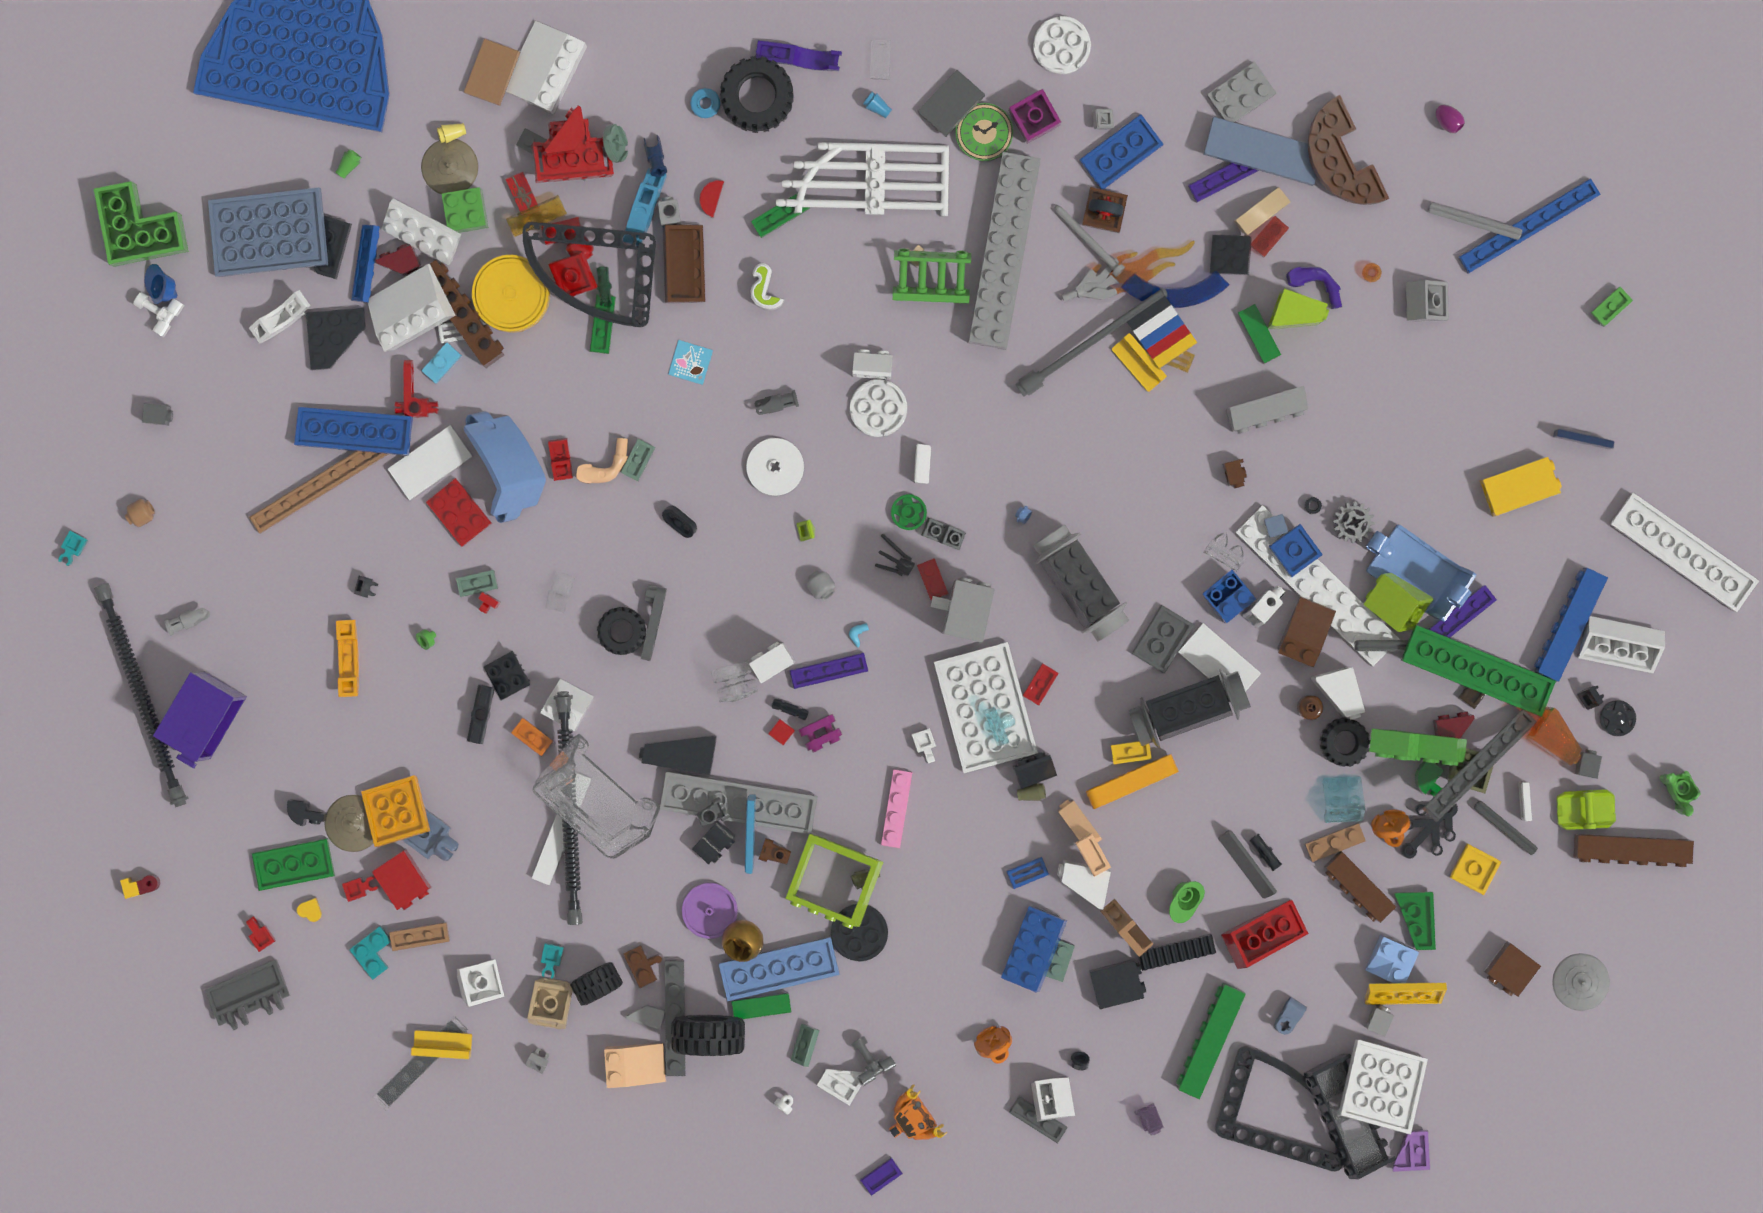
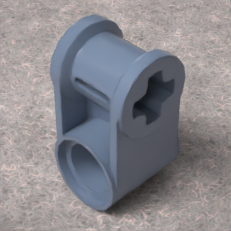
M1290 997L1275 1020V1029L1284 1035L1291 1033L1304 1015L1307 1007ZM1286 1020H1287V1023H1286V1024L1288 1025V1028H1287V1029L1283 1028V1029L1281 1030L1282 1026L1280 1025V1023H1281V1022H1284V1023H1285Z

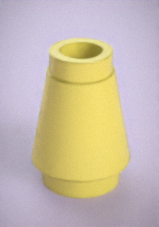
M464 123L448 124L437 128L440 142L447 144L466 135Z

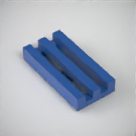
M1042 857L1006 871L1013 889L1049 875ZM1039 862L1041 864L1038 867L1025 871L1016 876H1012V873L1020 871L1024 868H1027ZM1041 869L1044 871L1019 883L1014 881Z

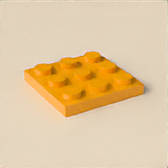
M413 775L361 791L374 847H380L430 831L417 776Z

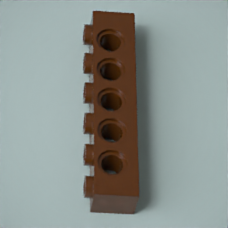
M434 260L430 265L437 279H445V283L441 287L446 297L450 293L456 294V299L453 302H449L456 315L450 318V320L481 364L488 368L504 356L502 352L504 347L498 339L494 341L491 336L493 334L492 330L487 324H482L478 311L476 309L472 310L469 305L471 303L470 299L465 293H460L458 290L460 285L455 278L450 279L447 275L449 270L443 262L439 263L437 260ZM467 309L466 316L460 318L458 316L459 310ZM472 324L478 325V330L475 333L469 332V327ZM484 339L489 340V346L482 349L480 347L481 341Z

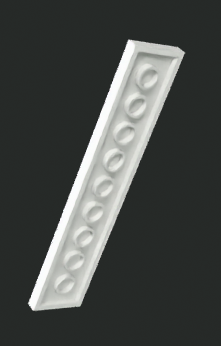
M1263 505L1235 532L1299 596L1336 610L1331 627L1353 648L1356 640H1400L1318 559L1293 577H1290L1269 548L1272 543L1286 533L1269 538L1264 519L1274 516ZM1388 651L1357 652L1373 667Z

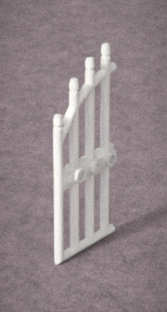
M818 143V149H828L830 151L817 161L794 162V168L809 169L802 180L782 181V187L799 188L797 198L776 200V206L795 207L794 213H802V207L863 208L866 215H884V209L941 210L940 216L947 217L949 145ZM842 150L866 151V163L828 161ZM885 151L941 153V164L885 163ZM819 169L866 170L865 182L815 181L812 178ZM885 171L941 172V183L885 182ZM807 188L865 189V201L806 200L804 197ZM885 190L941 191V203L884 201Z

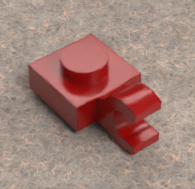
M254 916L246 921V924L253 932L248 937L258 952L276 941L266 925L260 928Z

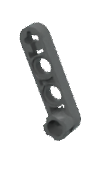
M650 584L647 586L644 601L653 603L641 655V659L651 661L667 592V588Z

